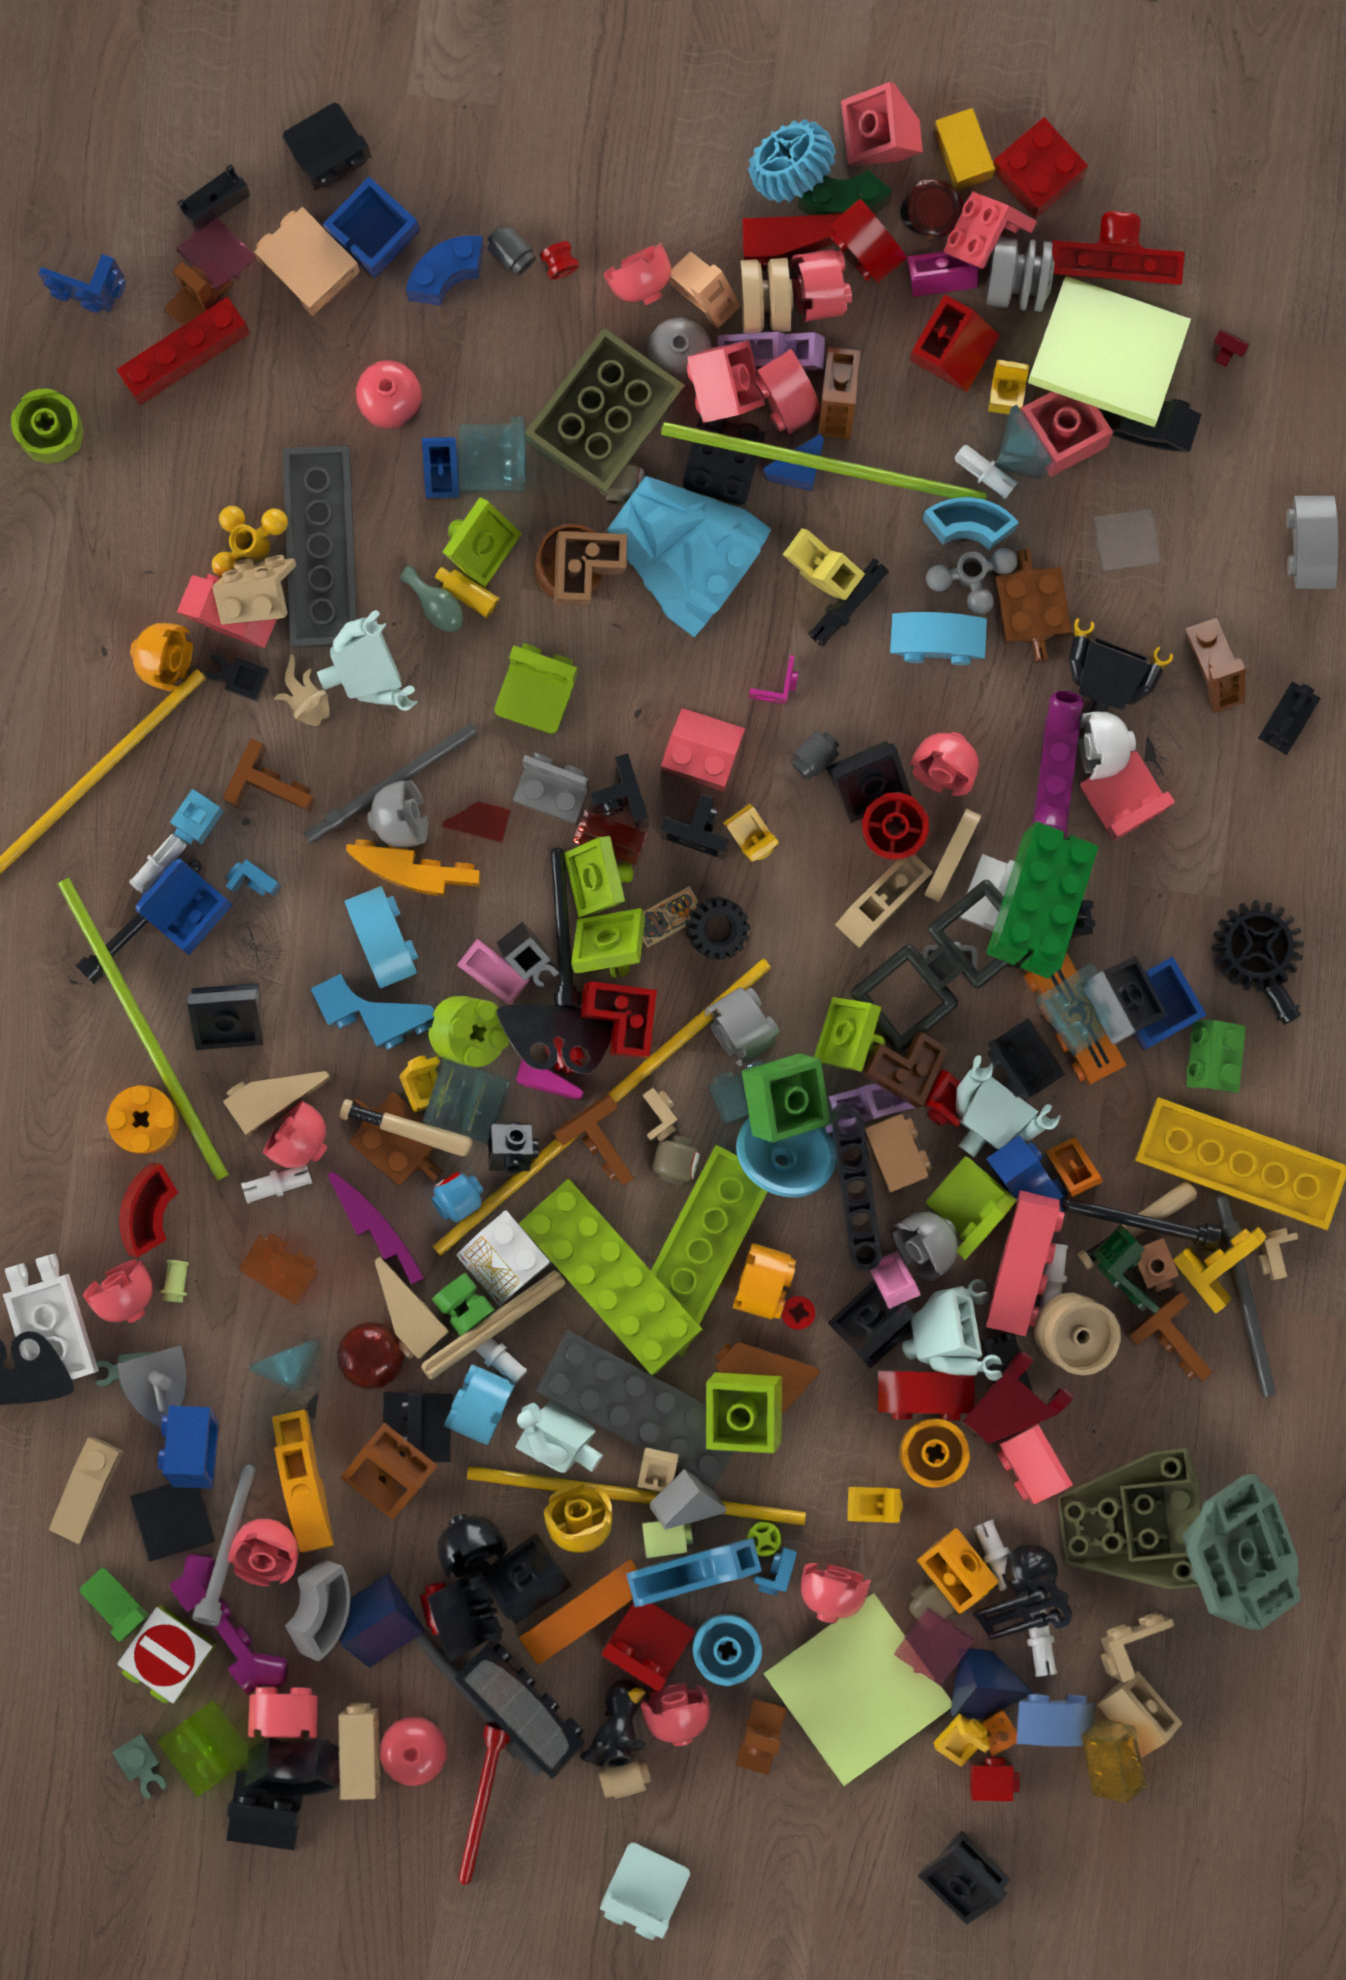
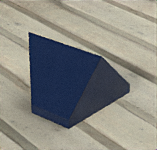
M967 1647L959 1648L951 1716L957 1717L959 1714H962L966 1718L984 1719L1028 1697V1694H1034L993 1651Z

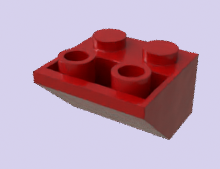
M944 294L913 347L909 361L967 393L1000 335L974 310Z

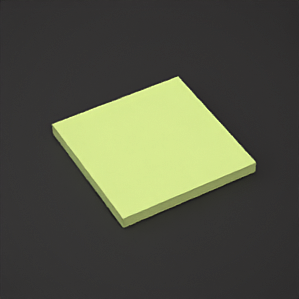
M1065 276L1028 383L1155 427L1191 319Z
M874 1592L866 1598L863 1607L857 1614L849 1618H838L837 1623L828 1625L763 1673L843 1786L850 1783L940 1717L952 1706L949 1696Z

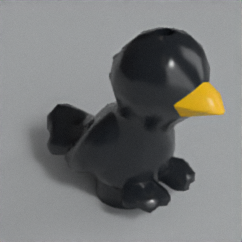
M617 1680L609 1687L605 1696V1707L607 1708L605 1716H609V1718L598 1729L590 1749L580 1754V1758L583 1761L600 1767L604 1765L609 1767L625 1766L632 1762L631 1751H640L646 1747L645 1742L636 1740L633 1726V1716L638 1710L640 1701L646 1692L642 1688H638L631 1680Z

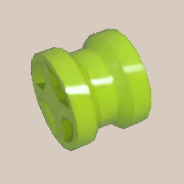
M760 1521L755 1523L748 1531L747 1539L753 1538L757 1555L769 1556L779 1549L781 1534L773 1523Z

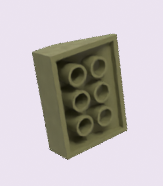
M603 328L524 433L526 443L552 462L606 493L682 392L685 385L609 330Z

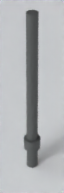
M472 723L468 724L336 811L334 808L325 814V819L303 833L304 836L312 844L331 830L334 832L338 831L346 825L345 821L371 805L375 795L383 787L396 781L411 779L476 736L478 732Z
M1229 1195L1215 1199L1222 1224L1218 1225L1221 1228V1239L1225 1238L1227 1249L1233 1246L1230 1240L1240 1233L1241 1230L1239 1222L1234 1220ZM1243 1258L1232 1266L1262 1395L1267 1397L1275 1395L1276 1390Z
M423 1632L413 1639L414 1642L486 1722H496L454 1679L459 1670L451 1661L447 1660L445 1654L429 1636ZM510 1737V1742L506 1744L507 1747L505 1749L514 1759L518 1757L535 1777L539 1775L543 1770Z

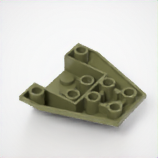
M1188 1448L1154 1451L1057 1496L1066 1565L1166 1589L1199 1587V1584L1190 1578L1193 1567L1182 1538L1184 1532L1196 1520L1202 1510L1199 1479Z

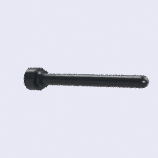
M555 847L551 850V868L560 986L557 987V993H554V1005L575 1008L581 1006V992L577 991L576 985H573L564 852L561 848Z
M192 860L187 864L196 873L202 868L201 862L198 860ZM140 913L135 915L106 944L110 955L113 957L149 921ZM91 954L88 958L84 956L75 965L93 984L104 976L102 974L104 970L96 955Z
M1071 1198L1064 1199L1061 1204L1062 1209L1067 1212L1192 1240L1194 1245L1199 1246V1249L1209 1252L1217 1250L1221 1238L1220 1226L1205 1223L1203 1226L1192 1227Z

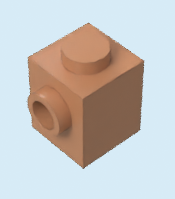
M1164 1238L1143 1245L1145 1251L1142 1253L1140 1262L1135 1266L1143 1288L1148 1289L1152 1287L1155 1293L1173 1286L1171 1279L1178 1277L1179 1274Z

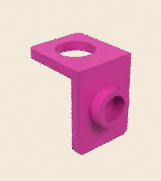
M790 655L783 694L750 688L749 698L786 705L788 692L796 691L799 672L792 671L795 656Z

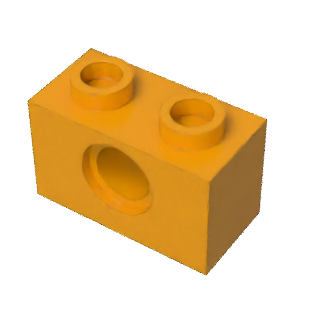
M957 1527L934 1543L917 1559V1562L959 1615L982 1599L999 1582Z

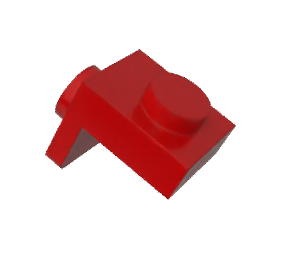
M942 1069L937 1075L925 1101L924 1107L928 1110L926 1116L939 1126L943 1127L946 1123L958 1127L961 1121L953 1114L956 1111V1093L960 1082L950 1072Z

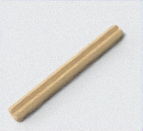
M556 1270L552 1271L423 1362L421 1367L425 1375L429 1379L436 1378L560 1290L565 1285L561 1274Z

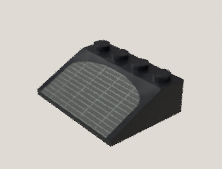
M488 1642L459 1671L454 1679L530 1758L553 1779L584 1744L585 1740L581 1737L584 1730L574 1719L569 1717L565 1720L557 1712L560 1705L547 1692L542 1696L533 1687L536 1681L524 1668H521L519 1671L514 1668L509 1662L512 1656L501 1644L497 1643L493 1646Z

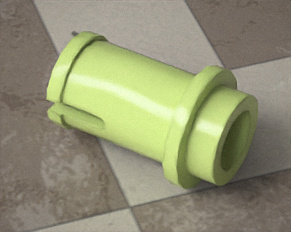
M167 1260L164 1290H160V1293L163 1294V1301L183 1303V1297H187L184 1289L189 1262Z

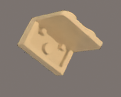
M283 555L271 556L263 562H253V559H242L234 562V569L224 572L222 577L212 586L221 625L284 618L288 612L281 581L296 567V562L293 558L284 559Z
M1154 1612L1138 1618L1140 1624L1130 1627L1126 1626V1624H1121L1106 1630L1108 1636L1100 1638L1105 1650V1654L1100 1656L1106 1673L1121 1682L1136 1678L1124 1645L1175 1626L1172 1618Z

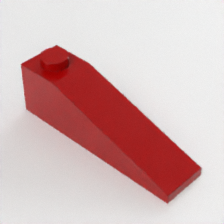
M842 214L742 218L743 260H758L761 264V270H766L770 259L787 258L791 260L794 255L810 253L832 245L835 242L831 239V236L835 232L830 224Z

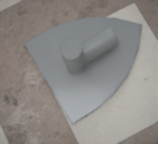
M181 1345L116 1364L120 1382L130 1403L149 1422L161 1427L163 1415H168L169 1405L181 1406L185 1394L187 1377Z

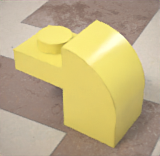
M802 528L782 554L800 570L799 574L825 593L842 600L848 598L865 575L843 553L830 550L807 529Z

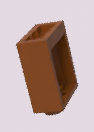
M383 1423L340 1478L394 1520L438 1465L386 1423ZM403 1451L406 1457H402L399 1452ZM378 1478H383L385 1483L381 1482Z

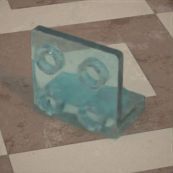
M511 417V424H462L459 426L460 491H526V440L524 434L526 432L524 417Z
M1089 963L1035 1000L1073 1056L1107 1034L1081 986L1082 983L1099 973L1093 963Z

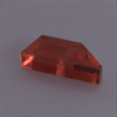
M478 801L455 816L444 820L442 827L503 843L511 810Z

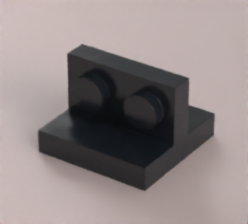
M887 740L826 768L828 776L841 798L850 823L863 819L867 807L884 794L903 793L912 796L898 750L893 743L889 744Z
M626 753L617 756L615 761L621 784L591 793L596 815L603 813L604 817L614 816L622 813V807L628 805L636 830L648 827V814L629 755Z
M704 794L700 796L691 825L664 817L660 828L661 839L722 860L725 858L729 844L728 838L712 833L718 816V809L714 808V798Z
M1137 956L1105 969L1081 984L1112 1044L1168 1016Z
M259 983L191 988V994H187V1006L196 1050L263 1045Z
M873 1280L837 1313L828 1324L871 1369L912 1330L911 1319L915 1314L905 1303L889 1309Z
M384 1392L383 1423H386L431 1461L450 1462L451 1429L445 1427L444 1424L452 1409V1394ZM403 1451L399 1452L402 1457H406Z
M537 1533L481 1571L502 1612L508 1619L511 1618L515 1624L572 1586Z
M238 1770L233 1799L228 1803L226 1817L230 1818L226 1841L294 1851L303 1796L273 1795L245 1787L246 1771Z
M963 1831L956 1834L939 1857L926 1865L918 1874V1877L966 1925L999 1904L1007 1895L1004 1888L1011 1880Z

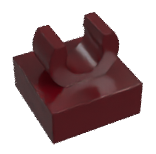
M1220 328L1214 343L1222 346L1215 362L1227 367L1233 354L1235 353L1243 357L1250 343Z

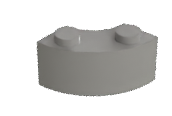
M1294 496L1293 509L1287 510L1286 517L1287 529H1292L1293 556H1288L1287 560L1288 576H1293L1296 589H1336L1338 572V519L1335 496Z
M325 1559L319 1561L297 1578L300 1588L299 1606L294 1617L285 1625L299 1653L317 1661L324 1658L337 1643L346 1625L350 1608V1588L343 1566Z

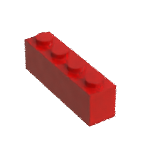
M227 296L117 368L116 371L140 406L249 335L250 332L245 321Z

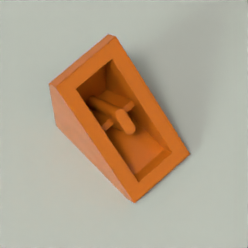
M1076 1137L1045 1151L1059 1182L1067 1192V1198H1071L1103 1182L1102 1177Z

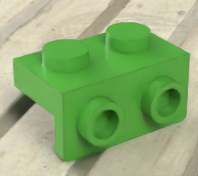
M1198 1020L1193 1023L1190 1035L1189 1064L1187 1066V1087L1239 1093L1246 1026L1216 1020Z

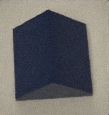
M387 1573L350 1598L348 1618L339 1640L345 1650L370 1668L426 1630Z

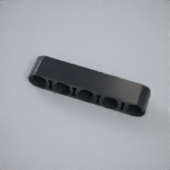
M843 1102L833 1108L830 1121L847 1245L854 1266L862 1271H870L879 1265L882 1253L865 1128L859 1109L851 1103ZM845 1115H852L856 1118V1121L851 1127L843 1128L838 1125L840 1118ZM857 1148L860 1150V1154L856 1159L851 1161L843 1158V1154L847 1149ZM857 1180L865 1183L864 1188L858 1193H851L847 1190L849 1184ZM859 1213H865L869 1216V1219L863 1225H855L852 1223L853 1217ZM870 1246L873 1248L870 1256L861 1258L856 1255L859 1248Z

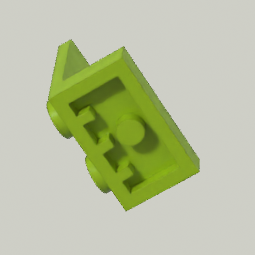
M964 1157L927 1199L926 1204L944 1220H949L955 1226L956 1230L960 1233L959 1238L963 1240L957 1248V1253L966 1260L1007 1214L1017 1199L970 1158Z

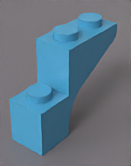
M342 974L311 988L330 1027L337 1025L338 1029L345 1028L356 1022L355 1016L361 1014L378 1048L385 1046L386 1050L393 1049L405 1042L404 1036L414 1031L417 1035H421L429 1031V1027H432L434 1016L432 1015L435 1010L432 1006L365 1001L351 991Z
M753 1538L724 1544L702 1552L672 1558L626 1573L634 1605L638 1607L704 1587L741 1579L762 1570Z

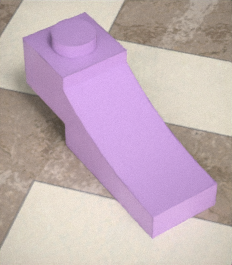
M764 332L717 336V347L750 340L757 370L790 349L795 353L804 371L824 370L825 337L816 332L793 334Z
M876 1083L827 1097L830 1117L833 1108L843 1102L851 1103L859 1109L864 1123L916 1108ZM845 1115L840 1118L838 1125L843 1128L851 1127L855 1123L856 1118L852 1115ZM831 1124L825 1126L826 1133L832 1132Z

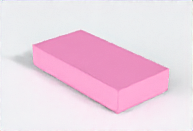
M476 939L457 964L460 969L508 1005H512L531 981L530 978L524 981L505 959L478 939Z
M898 1251L882 1257L879 1265L875 1269L870 1270L889 1309L920 1296L918 1287Z

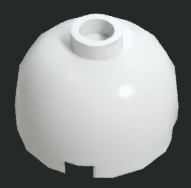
M1083 713L1079 729L1085 728L1084 738L1078 739L1085 773L1091 774L1090 780L1104 779L1116 775L1126 767L1130 759V752L1136 749L1133 731H1128L1125 723L1112 713Z

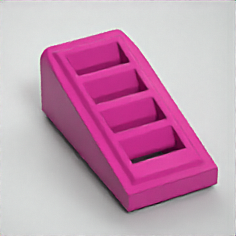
M523 1059L521 1060L516 1078L518 1085L577 1101L583 1099L584 1092L576 1085L548 1069H533Z

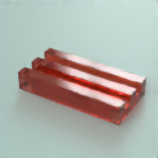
M585 810L578 830L575 833L573 843L583 845L596 839L584 834V832L598 837L610 836L615 858L636 865L648 833ZM616 843L619 844V845L628 847V848H630V849H633L634 851H631V850L625 849V848H623V847L617 846Z

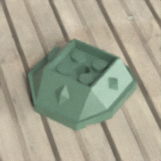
M1255 1474L1243 1475L1204 1502L1200 1515L1184 1532L1182 1538L1193 1567L1190 1578L1199 1584L1209 1614L1249 1630H1260L1301 1601L1300 1588L1296 1586L1299 1573L1298 1558L1275 1493L1268 1486L1261 1483L1260 1478Z

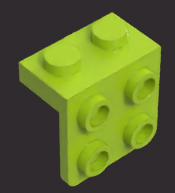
M524 643L522 647L513 645L509 656L510 666L494 708L495 714L551 735L555 734L559 729L578 676L577 667L572 666L573 661L564 656L555 654L552 659L541 655L542 650L535 646Z

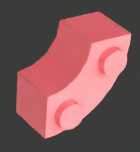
M792 349L757 370L755 374L757 380L754 384L760 395L764 399L768 398L770 409L773 412L769 416L779 432L784 430L787 436H790L820 417L821 406L818 397Z
M207 574L206 578L191 576L178 607V613L240 641L261 648L266 647L277 619L221 625L212 588L220 578L211 574Z

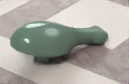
M406 566L400 579L402 582L409 584L416 592L429 622L445 632L459 630L463 624V614L455 597L445 589L427 585L417 575L415 568Z

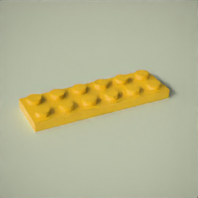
M1159 1097L1156 1098L1134 1160L1137 1163L1325 1231L1329 1228L1346 1180L1345 1164Z

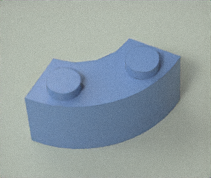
M1028 1694V1700L1023 1699L1019 1702L1017 1744L1040 1746L1093 1745L1096 1703L1087 1702V1696L1069 1694L1067 1695V1700L1049 1701L1048 1695Z

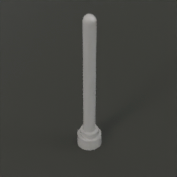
M246 1465L242 1469L206 1597L201 1599L200 1604H196L193 1613V1620L206 1625L219 1626L223 1613L220 1610L221 1604L218 1601L229 1567L228 1556L236 1532L240 1529L256 1470L252 1465Z

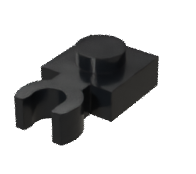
M212 655V661L221 664L222 668L217 674L206 671L205 676L213 682L226 680V691L258 702L269 670L236 658L234 665L230 666L222 656Z

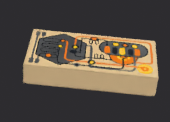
M690 886L643 911L645 915L643 942L647 949L686 928V920L689 921L691 917L688 914L691 910L694 911L697 908L696 904L698 903Z

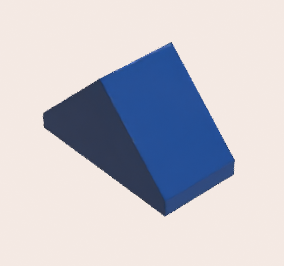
M819 434L794 450L821 456L824 438ZM778 460L763 468V476L766 481L811 492L813 490L817 473L815 468Z
M456 437L422 438L426 498H459V456Z

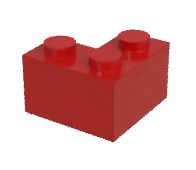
M590 981L583 986L580 1018L613 1022L609 1055L637 1059L650 1057L657 990Z

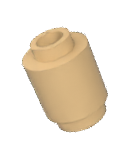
M638 1757L632 1758V1762L628 1765L620 1767L606 1766V1770L599 1771L605 1798L614 1796L616 1800L647 1791L646 1783L651 1782L647 1763H639Z

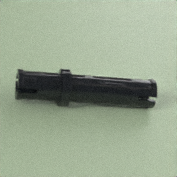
M874 558L871 560L869 565L863 570L865 575L846 600L838 599L834 605L829 604L826 608L827 613L808 632L813 641H819L818 645L825 647L837 630L850 622L849 617L885 575L889 573L882 563L878 565V560Z

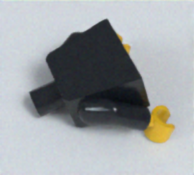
M1080 618L1076 619L1073 628L1075 637L1072 640L1069 665L1072 680L1080 686L1079 694L1090 698L1085 713L1107 712L1109 706L1123 710L1126 704L1135 705L1153 692L1163 673V669L1173 659L1171 653L1165 661H1160L1157 653L1161 647H1157L1150 657L1093 636L1094 622L1092 620L1089 630H1080L1078 627Z

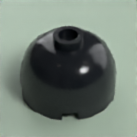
M460 1514L449 1520V1526L444 1529L438 1540L437 1552L445 1575L449 1577L452 1572L455 1578H461L476 1570L481 1571L490 1565L485 1560L495 1554L500 1559L508 1548L501 1531L495 1523L482 1516L467 1517L466 1514Z

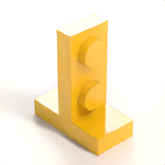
M1259 1227L1250 1233L1245 1228L1230 1240L1233 1246L1223 1253L1219 1248L1206 1258L1204 1262L1207 1266L1190 1246L1179 1252L1173 1259V1262L1216 1314L1232 1299L1217 1278L1259 1247L1267 1237Z

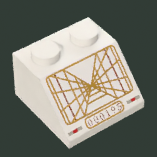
M507 1210L480 1231L456 1254L499 1307L551 1264L549 1259Z

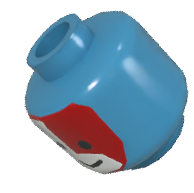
M454 1172L434 1186V1196L431 1198V1201L444 1220L450 1219L454 1222H460L481 1207L479 1194L483 1192V1188L473 1175L467 1177L462 1172Z

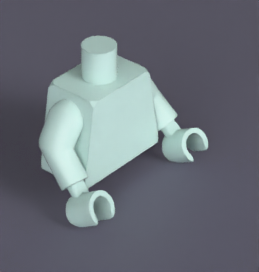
M375 610L367 618L347 622L334 639L333 647L330 649V656L334 665L317 672L323 689L327 690L343 684L348 698H357L362 702L381 705H396L404 711L415 706L418 701H411L407 698L408 695L415 691L414 687L409 685L402 690L398 689L402 687L401 676L382 635V631L386 628L387 624L379 625L377 621H374L380 613Z
M980 1055L974 1058L973 1068L969 1070L957 1087L955 1110L959 1115L960 1124L969 1130L958 1147L973 1158H975L985 1142L994 1149L999 1150L1020 1135L1026 1143L1045 1129L1055 1128L1061 1118V1115L1054 1119L1046 1116L1052 1108L1050 1104L1045 1105L1040 1115L1036 1116L1039 1111L1020 1097L1016 1098L1008 1088L991 1077L994 1065L992 1062L987 1068L979 1067L982 1058Z
M975 1279L969 1284L968 1289L960 1286L934 1292L924 1307L911 1319L913 1338L904 1341L902 1344L906 1357L910 1360L918 1358L919 1361L930 1365L932 1369L953 1375H977V1372H984L985 1376L990 1380L1000 1379L1002 1377L1001 1371L988 1370L989 1366L993 1364L1001 1365L1000 1358L996 1355H988L982 1362L977 1361V1358L982 1356L973 1303L981 1306L990 1301L989 1292L977 1293L987 1289L986 1283L981 1279Z
M552 1399L541 1410L535 1403L522 1408L517 1422L525 1430L515 1448L560 1473H565L575 1462H578L591 1472L596 1468L603 1455L588 1445L595 1433V1428L578 1413Z

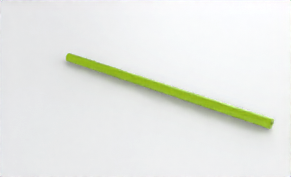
M663 422L661 428V435L952 499L973 497L986 500V492L668 422Z
M70 878L57 883L213 1175L217 1181L228 1176L229 1174Z

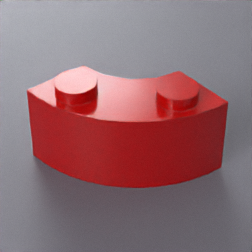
M861 198L830 224L835 232L831 239L842 252L846 249L850 250L859 262L854 267L866 281L873 278L877 284L880 283L908 258Z
M151 1162L144 1167L132 1180L124 1194L119 1214V1228L124 1248L129 1256L138 1258L167 1240L162 1228L163 1213L168 1203L178 1194V1191L162 1164Z
M878 1371V1412L892 1413V1419L912 1420V1413H940V1419L960 1420V1414H969L974 1408L975 1375H953L944 1372Z

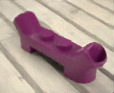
M1068 690L1057 691L1050 696L1048 711L1044 721L1043 745L1036 801L1032 817V825L1038 821L1065 832L1063 839L1067 837L1080 720L1084 704L1080 695Z
M189 1554L185 1558L183 1575L169 1584L172 1592L186 1612L193 1610L196 1604H200L201 1599L206 1597L216 1562L212 1556ZM220 1597L218 1602L221 1604L220 1610L223 1613L219 1626L214 1627L238 1659L236 1663L227 1668L236 1682L247 1695L253 1693L255 1687L262 1685L278 1688L284 1685L288 1661L285 1657L255 1653L250 1646V1643L253 1642L252 1637L243 1625L237 1627L229 1617L233 1614V1611L227 1602Z

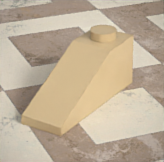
M915 855L904 860H897L849 907L835 925L860 948L933 872Z
M322 1071L254 1081L247 1085L244 1082H240L226 1092L229 1097L223 1103L245 1135L251 1136L290 1109L299 1100H303L332 1080V1077L328 1072Z
M379 1256L375 1260V1265L395 1334L400 1339L396 1345L409 1359L414 1355L418 1359H422L450 1333V1330L392 1267Z
M89 1437L59 1502L49 1527L50 1531L77 1544L81 1543L125 1451L96 1437Z

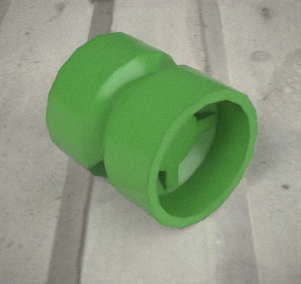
M466 1272L431 1299L442 1314H449L451 1316L449 1323L459 1336H462L495 1311L484 1295H476L477 1286ZM464 1302L469 1307L467 1312L460 1308Z

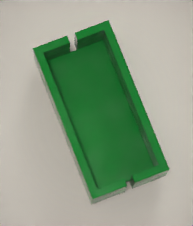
M1036 821L1023 834L986 954L1015 965L1028 951H1031L1033 953L1022 961L1020 968L1048 979L1062 968L1099 846L1073 835L1063 839L1065 832Z

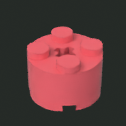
M833 249L792 256L791 269L797 268V276L792 278L793 296L798 314H804L802 322L843 316L847 312V303H852L850 284L844 283L842 271H845L843 252H835Z
M255 1687V1694L249 1695L248 1737L256 1738V1731H261V1736H265V1738L303 1739L304 1732H309V1738L311 1739L317 1738L318 1696L312 1695L311 1688H290V1694H278V1689L274 1687Z

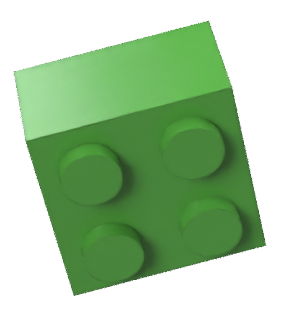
M799 1053L742 1071L752 1136L773 1143L831 1124L821 1059Z

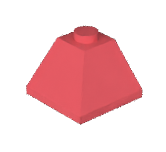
M888 82L841 101L847 165L856 166L898 162L923 153L920 120L895 83Z

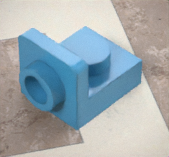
M247 859L242 864L237 862L226 877L230 880L226 887L234 893L247 877L250 880L246 885L261 896H264L266 892L275 896L282 887L277 881Z
M783 1547L781 1554L775 1552L770 1569L771 1573L776 1574L774 1580L754 1574L753 1583L759 1584L758 1591L774 1596L778 1595L779 1590L787 1591L797 1555L796 1550Z

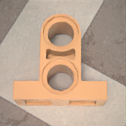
M689 252L671 269L669 280L671 285L704 312L709 323L717 329L741 307L723 271L714 264L710 267L694 253Z

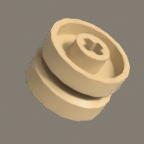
M770 259L767 264V280H762L761 264L758 260H741L740 281L744 334L762 332L764 328V312H769L770 328L773 332L791 331L793 289L792 279H789L788 259Z
M1075 1292L1058 1294L1048 1300L1038 1312L1037 1321L1034 1326V1339L1040 1353L1065 1371L1080 1376L1095 1374L1107 1367L1117 1355L1121 1342L1120 1326L1115 1315L1104 1305Z

